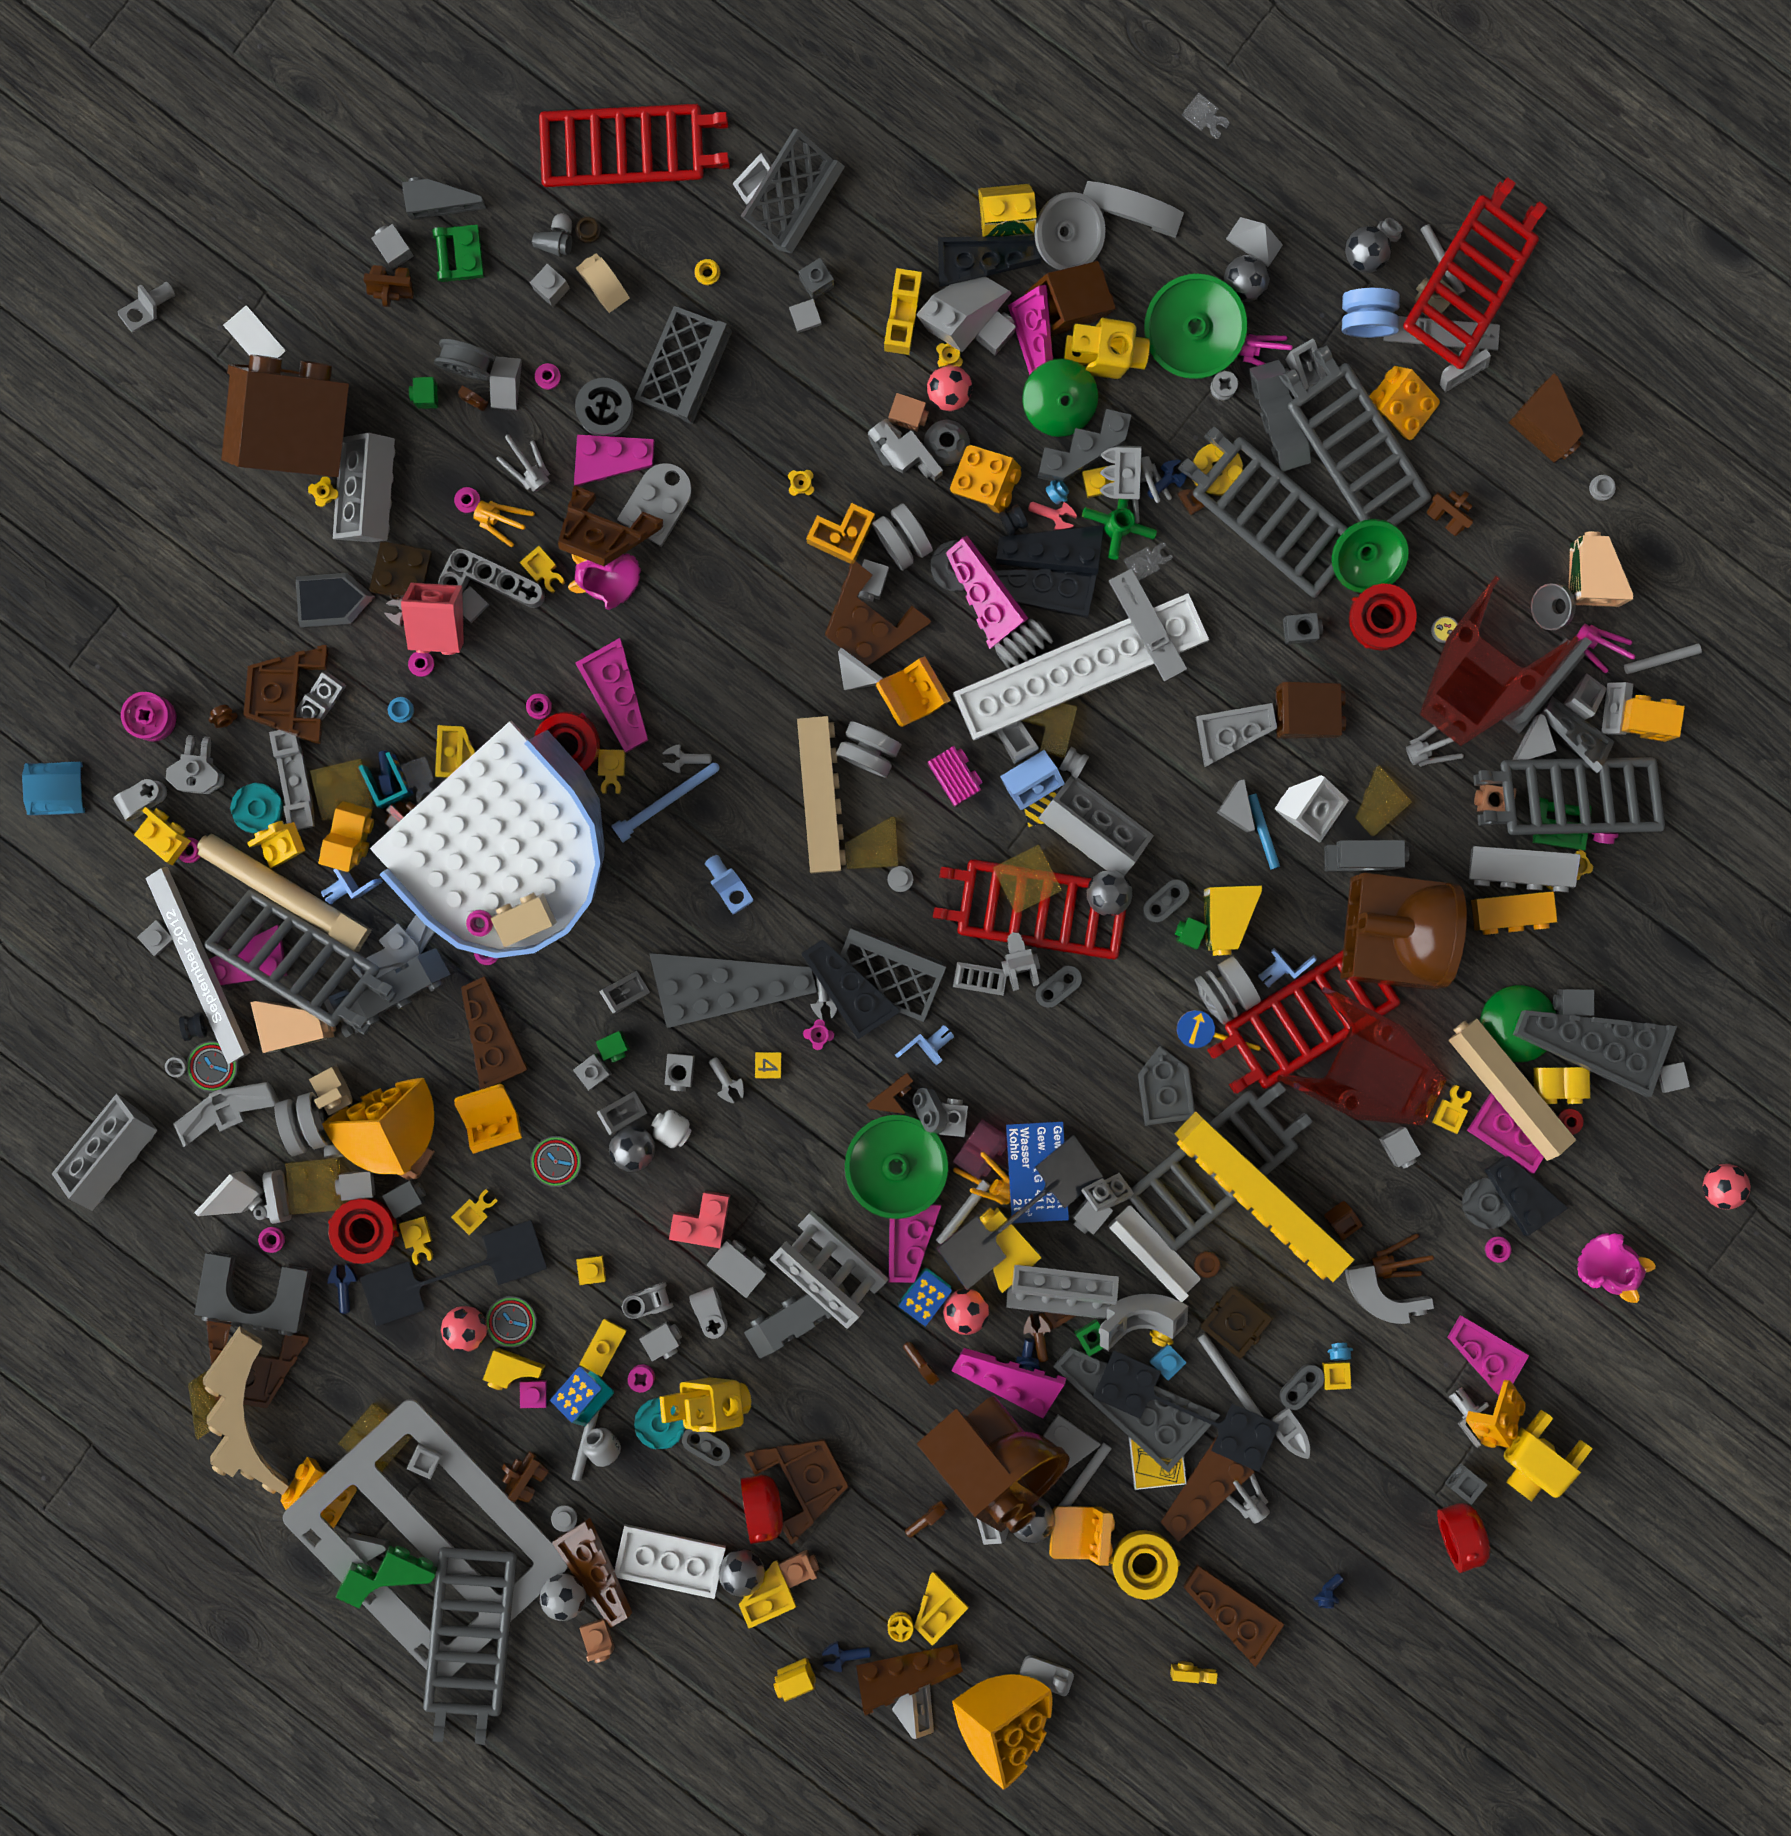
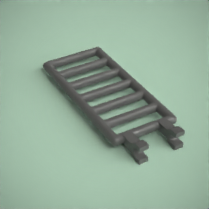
M1328 346L1320 347L1311 354L1327 374L1323 379L1305 390L1295 369L1288 370L1279 376L1294 396V399L1288 404V409L1359 521L1370 519V513L1412 484L1420 497L1387 520L1397 526L1432 500V496L1351 366L1344 363L1338 367L1332 358V353ZM1345 376L1352 389L1308 420L1300 407ZM1358 398L1366 411L1322 442L1314 428ZM1372 419L1379 433L1335 463L1328 450ZM1385 441L1393 454L1349 485L1341 472ZM1399 462L1406 476L1362 506L1355 493Z
M1213 427L1206 433L1204 438L1219 448L1224 454L1208 474L1205 475L1189 458L1184 460L1178 467L1182 473L1198 484L1193 491V496L1312 598L1317 597L1335 575L1332 563L1314 585L1302 575L1335 534L1339 533L1342 535L1348 528L1243 437H1238L1231 443L1217 428ZM1242 450L1252 458L1251 462L1218 502L1214 501L1205 492L1236 454ZM1261 466L1271 477L1238 518L1235 519L1225 508ZM1281 483L1291 493L1255 536L1244 525L1275 487ZM1299 499L1310 510L1274 552L1263 542ZM1317 516H1319L1329 527L1298 565L1292 568L1283 558Z
M1654 757L1607 758L1604 767L1599 771L1605 823H1591L1585 769L1591 767L1582 758L1503 760L1500 765L1501 771L1480 770L1479 774L1473 776L1474 786L1502 784L1505 811L1485 810L1483 814H1479L1478 825L1507 824V830L1510 835L1661 832L1665 829L1658 763ZM1647 767L1654 822H1640L1634 768ZM1609 768H1623L1630 822H1616ZM1550 769L1556 824H1542L1536 770ZM1561 769L1575 770L1581 823L1567 824ZM1512 770H1526L1531 824L1529 825L1517 824Z
M254 889L246 892L205 942L207 950L331 1027H335L343 1020L365 1036L371 1028L367 1024L368 1020L349 1009L366 988L377 993L389 1003L396 996L391 985L375 978L380 970L376 964ZM252 901L264 907L230 950L218 944ZM272 914L284 920L250 963L238 957ZM293 926L304 932V935L270 976L259 970V967ZM313 939L324 944L325 947L291 989L279 982ZM334 951L345 957L346 959L311 1002L299 995ZM354 964L366 970V973L332 1015L320 1008Z
M1280 1082L1272 1085L1260 1097H1257L1251 1090L1246 1091L1209 1122L1220 1133L1218 1128L1230 1119L1266 1162L1258 1169L1265 1176L1298 1149V1144L1294 1141L1293 1137L1313 1122L1306 1113H1302L1284 1129L1266 1106L1286 1091ZM1248 1103L1252 1105L1284 1143L1285 1147L1273 1156L1237 1113ZM1178 1148L1131 1188L1134 1194L1129 1199L1173 1251L1181 1248L1237 1201L1233 1196L1235 1191L1232 1190L1228 1193L1214 1179L1216 1174L1213 1173L1210 1177L1226 1194L1221 1201L1214 1205L1179 1164V1161L1187 1155L1181 1148ZM1169 1169L1173 1171L1205 1209L1206 1213L1196 1222L1159 1180ZM1150 1185L1187 1228L1177 1238H1174L1139 1196Z
M443 1547L438 1552L423 1709L426 1712L435 1713L433 1742H443L446 1713L477 1715L475 1744L485 1745L488 1716H499L501 1714L517 1556L513 1552ZM448 1558L506 1562L505 1576L447 1573ZM446 1584L503 1588L502 1603L444 1599ZM443 1610L500 1613V1626L498 1629L442 1625ZM443 1635L498 1639L497 1654L439 1650L440 1637ZM438 1661L496 1665L494 1680L437 1676ZM435 1688L493 1690L492 1705L434 1702Z

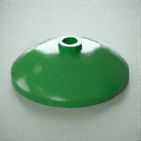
M1069 359L1049 360L1038 366L1028 377L1022 395L1023 409L1030 423L1039 431L1056 437L1072 435L1075 428H1084L1096 411L1098 403L1096 382L1091 373L1078 362ZM1068 396V402L1062 405L1061 398Z
M1381 519L1360 521L1346 529L1338 538L1332 552L1333 571L1346 588L1358 593H1362L1373 585L1393 584L1406 567L1409 554L1408 544L1402 532L1388 521ZM1369 547L1367 552L1362 553L1363 548Z
M1514 985L1500 989L1487 1000L1480 1016V1023L1512 1062L1531 1061L1546 1052V1050L1513 1035L1521 1011L1528 1010L1556 1014L1551 1001L1543 993L1529 986Z

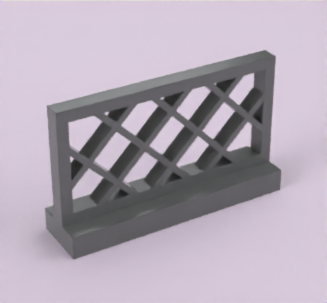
M794 129L741 217L768 238L776 249L782 252L793 253L845 166L839 161L833 160L800 130ZM799 139L803 143L804 154L794 156L793 145ZM817 155L823 162L818 170L812 171L811 156ZM804 158L806 172L797 174L795 160ZM789 161L791 176L781 177L780 167L783 162ZM807 176L808 187L804 192L799 193L797 178ZM791 180L793 194L783 196L782 182ZM776 183L777 197L767 199L766 189L770 184ZM793 198L795 208L792 213L785 214L784 200ZM778 202L780 216L770 218L768 204ZM762 205L764 219L757 221L751 214L756 206ZM780 220L781 231L776 237L772 234L770 222Z
M674 306L634 399L637 402L693 424L732 334L728 324L719 320L716 322ZM678 314L687 317L690 325L677 331L674 323ZM703 325L711 326L712 329L709 336L699 339L696 328ZM693 331L696 342L683 347L679 336ZM676 338L680 349L667 354L664 348L666 342ZM699 346L701 351L700 358L690 363L686 352ZM683 354L687 365L673 370L669 359ZM666 361L670 372L657 378L654 371L656 366ZM689 370L691 374L689 383L679 386L675 375ZM672 377L676 388L663 394L659 383ZM656 384L660 396L651 400L643 397L646 389ZM679 393L681 402L676 410L668 406L666 398Z
M1587 637L1575 643L1570 642L1567 638L1563 639L1500 714L1499 718L1514 731L1520 733L1586 655L1584 651L1592 641Z
M854 925L850 928L840 956L846 958V961L852 967L866 960L871 974L864 976V978L873 977L879 991L884 996V991L897 986L902 1000L893 1004L901 1011L900 1013L924 1022L947 963ZM850 943L860 947L864 957L851 962L847 954ZM866 950H868V951H870V952H873V953L870 954V955H867ZM876 955L883 956L888 967L875 972L869 958ZM890 960H893L897 963L891 965ZM902 964L908 966L912 976L898 981L893 968ZM913 969L920 971V973L915 974ZM890 970L895 983L882 988L877 975ZM925 974L935 977L933 987L922 991L917 977ZM914 979L919 993L906 998L901 984ZM930 992L929 997L926 1000L924 994ZM921 996L925 1005L922 1014L912 1011L907 1001ZM904 1003L906 1008L900 1006V1004Z

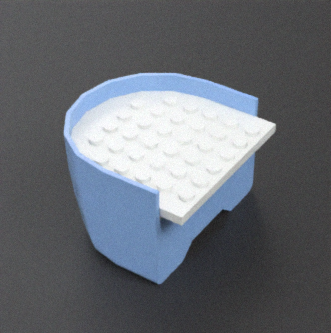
M509 721L370 849L388 868L380 874L386 883L426 926L456 948L492 958L532 954L568 934L595 896L605 852L600 799L580 765L548 730L528 740L512 721ZM533 892L536 896L544 893L557 921L552 927L507 947L503 946L494 925L492 930L482 937L471 934L466 926L467 917L473 911L484 910L493 917L497 914V908L508 903L514 907L521 903L520 898ZM481 918L476 919V925L484 927V920Z

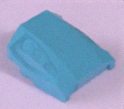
M82 762L25 763L22 783L23 802L27 815L85 813L81 790Z

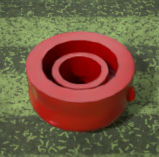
M1392 584L1373 585L1363 591L1358 597L1351 599L1353 604L1349 612L1350 629L1354 637L1365 648L1373 650L1392 649L1404 642L1416 630L1417 613L1415 604L1408 593L1398 586ZM1384 606L1390 610L1393 615V623L1390 628L1380 629L1373 624L1371 613L1375 607Z
M567 711L556 713L539 725L534 737L546 730L555 739L563 732L574 735L578 740V750L571 757L580 765L583 771H586L593 765L600 750V739L594 724L586 718L583 712L581 714Z
M373 1198L353 1199L343 1204L328 1221V1234L333 1249L340 1257L352 1263L365 1264L383 1257L393 1246L396 1237L399 1236L396 1219L393 1217L390 1209L381 1201ZM359 1218L368 1219L373 1223L375 1234L369 1242H361L354 1236L353 1225Z
M767 1475L741 1478L743 1504L750 1544L776 1539L783 1529L781 1503L776 1482Z
M1457 1503L1438 1509L1439 1528L1449 1557L1459 1573H1463L1472 1568L1485 1565L1490 1557V1543L1478 1512L1466 1503Z

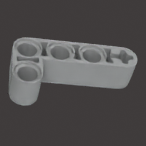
M457 549L452 552L438 581V584L446 585L449 580L455 579L458 585L462 586L463 593L469 581L472 580L531 608L541 606L545 600V593L537 583L465 549ZM463 556L468 557V565L464 568H458V559ZM485 567H490L492 569L491 576L487 579H481V570ZM506 579H515V586L512 589L505 590L503 588V582ZM523 587L529 592H533L535 589L538 596L530 599L524 592H521V589Z

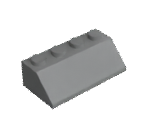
M372 433L343 437L339 477H337L336 485L339 495L335 499L333 539L362 542L387 541L390 530L389 512L392 504L391 484L393 482L392 470L393 458L395 456L394 438Z
M1072 775L1038 818L1105 870L1117 871L1124 876L1154 836L1082 780L1076 779Z
M1473 846L1470 855L1469 880H1473L1476 886H1490V882H1498L1502 888H1516V884L1527 885L1526 889L1542 890L1543 886L1553 887L1554 892H1569V888L1576 887L1580 854Z
M116 1093L53 1171L52 1175L69 1200L93 1211L103 1201L111 1187L120 1180L121 1175L128 1166L136 1160L144 1146L152 1140L157 1129L148 1117Z

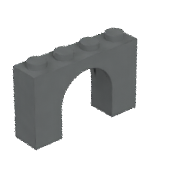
M1405 840L1338 841L1337 845L1324 846V872H1386L1405 867V862L1409 861V847L1405 846Z
M215 1251L205 1253L194 1315L202 1316L203 1321H207V1318L226 1320L231 1322V1326L236 1327L249 1324L253 1325L252 1329L258 1331H268V1328L277 1329L278 1334L292 1336L294 1333L302 1330L313 1272L312 1268L289 1264L283 1266L274 1302L266 1310L253 1311L243 1307L233 1293L232 1282L237 1255Z

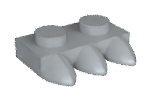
M1116 446L1105 450L1101 454L1106 461L1115 463V465H1110L1100 472L1106 479L1114 481L1100 489L1102 494L1113 499H1140L1142 446Z

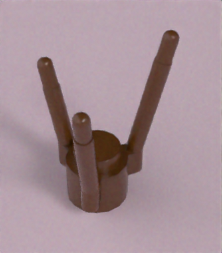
M1414 1234L1385 1250L1377 1251V1257L1372 1258V1264L1375 1268L1376 1277H1383V1280L1392 1277L1421 1276L1422 1272L1393 1271H1397L1396 1268L1431 1261L1435 1257L1430 1255L1395 1262L1393 1256L1388 1257V1254L1419 1237L1418 1234Z

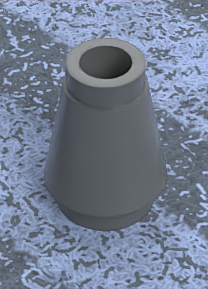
M565 231L535 232L532 245L534 248L563 257V255L568 256L571 252L572 237L566 234Z

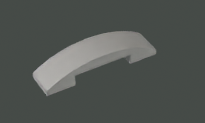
M1087 181L1083 193L1098 205L1102 214L1105 211L1150 226L1153 231L1176 238L1184 212L1171 205L1129 189L1093 181Z
M280 730L269 732L273 755L277 759L285 806L283 807L287 824L294 822L297 830L315 827L310 784L299 738Z

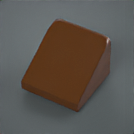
M1345 1201L1340 1202L1324 1215L1342 1241L1363 1226L1353 1209Z

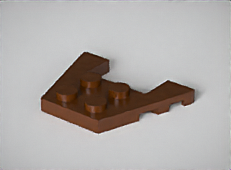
M574 486L558 545L559 549L606 566L663 528V519L642 512L630 528L587 512L595 502V493Z
M853 559L825 636L861 663L868 666L923 629L931 620L911 606L899 623L894 626L857 597L873 574Z
M320 645L317 646V649L306 652L303 650L296 652L292 656L278 657L248 666L244 716L255 722L316 744H321L323 721L316 718H296L300 670H327L328 646Z
M207 1318L206 1324L212 1366L227 1344L231 1322ZM294 1333L292 1336L284 1335L279 1357L262 1354L256 1356L246 1381L243 1405L261 1408L269 1406L289 1369L296 1362L300 1351L307 1344L308 1335ZM219 1394L218 1397L214 1396L215 1400L218 1401L221 1395Z
M825 1439L752 1450L744 1454L755 1475L779 1463L803 1510L783 1520V1530L790 1544L795 1543L799 1536L848 1487V1483Z

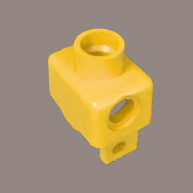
M1101 318L1096 326L1074 325L1073 336L1067 335L1064 359L1073 360L1081 365H1087L1086 370L1092 376L1119 379L1129 368L1145 369L1150 341L1147 338L1136 337V326L1134 323ZM1072 351L1081 352V355L1079 357H1075L1072 354Z
M703 1378L681 1382L680 1393L660 1396L662 1423L683 1420V1425L686 1429H692V1431L718 1432L740 1427L744 1423L743 1414L750 1411L751 1395L747 1386L736 1380ZM673 1406L676 1409L674 1415L671 1414V1408Z
M1543 1410L1539 1411L1526 1430L1522 1427L1519 1429L1516 1439H1513L1511 1448L1507 1447L1504 1452V1459L1516 1468L1506 1482L1531 1502L1541 1489L1554 1498L1560 1497L1581 1474L1577 1469L1592 1450L1589 1445L1579 1440L1565 1460L1556 1453L1554 1445L1545 1438H1539L1553 1419Z

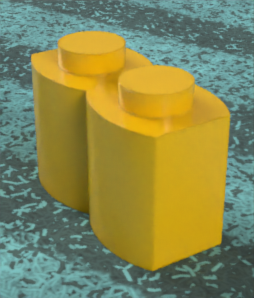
M1583 1067L1534 1068V1089L1547 1104H1557V1099H1567V1104H1583V1099L1590 1098V1071Z
M807 1657L777 1670L778 1676L775 1677L776 1683H773L778 1698L783 1697L785 1702L815 1690L816 1678Z

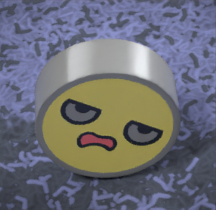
M1440 617L1432 625V636L1438 642L1448 643L1457 636L1458 624L1451 617Z

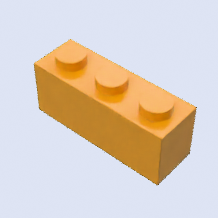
M1554 891L1471 900L1475 931L1482 930L1483 935L1498 934V928L1508 927V932L1524 931L1525 925H1533L1534 930L1550 928L1549 923L1557 922Z

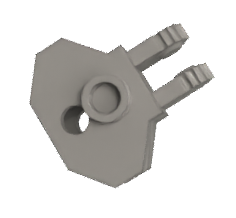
M188 735L185 752L181 754L179 761L167 768L166 780L179 791L211 794L224 785V774L213 765V759L210 758L211 739L210 737L203 738L200 756H195V737Z
M1014 932L1008 935L1009 954L1005 955L1006 961L1001 962L1004 976H1009L1013 991L1019 989L1016 974L1029 971L1033 986H1038L1039 979L1036 969H1040L1037 953L1032 954L1031 949L1025 950L1023 937L1019 933Z

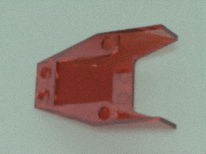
M1495 576L1487 584L1447 637L1419 714L1459 746L1467 743L1529 702L1579 640L1576 636L1572 637L1524 668L1516 665L1479 636V628L1493 588L1500 580L1498 576Z
M1323 987L1321 992L1349 1024V1032L1328 1074L1324 1078L1278 1075L1277 1080L1356 1120L1424 1125L1447 1079L1402 1026L1345 995Z

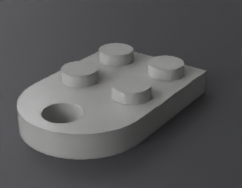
M664 463L653 466L644 474L617 520L630 528L642 512L663 519V528L647 538L662 547L690 501L692 487L687 474L673 464ZM671 472H675L680 476L679 482L673 486L665 482L666 476Z

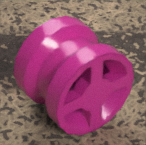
M645 1364L635 1366L628 1375L630 1388L639 1393L649 1390L655 1380L653 1369Z

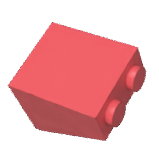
M410 583L401 600L408 650H416L418 653L436 651L445 655L459 653L464 644L462 586Z

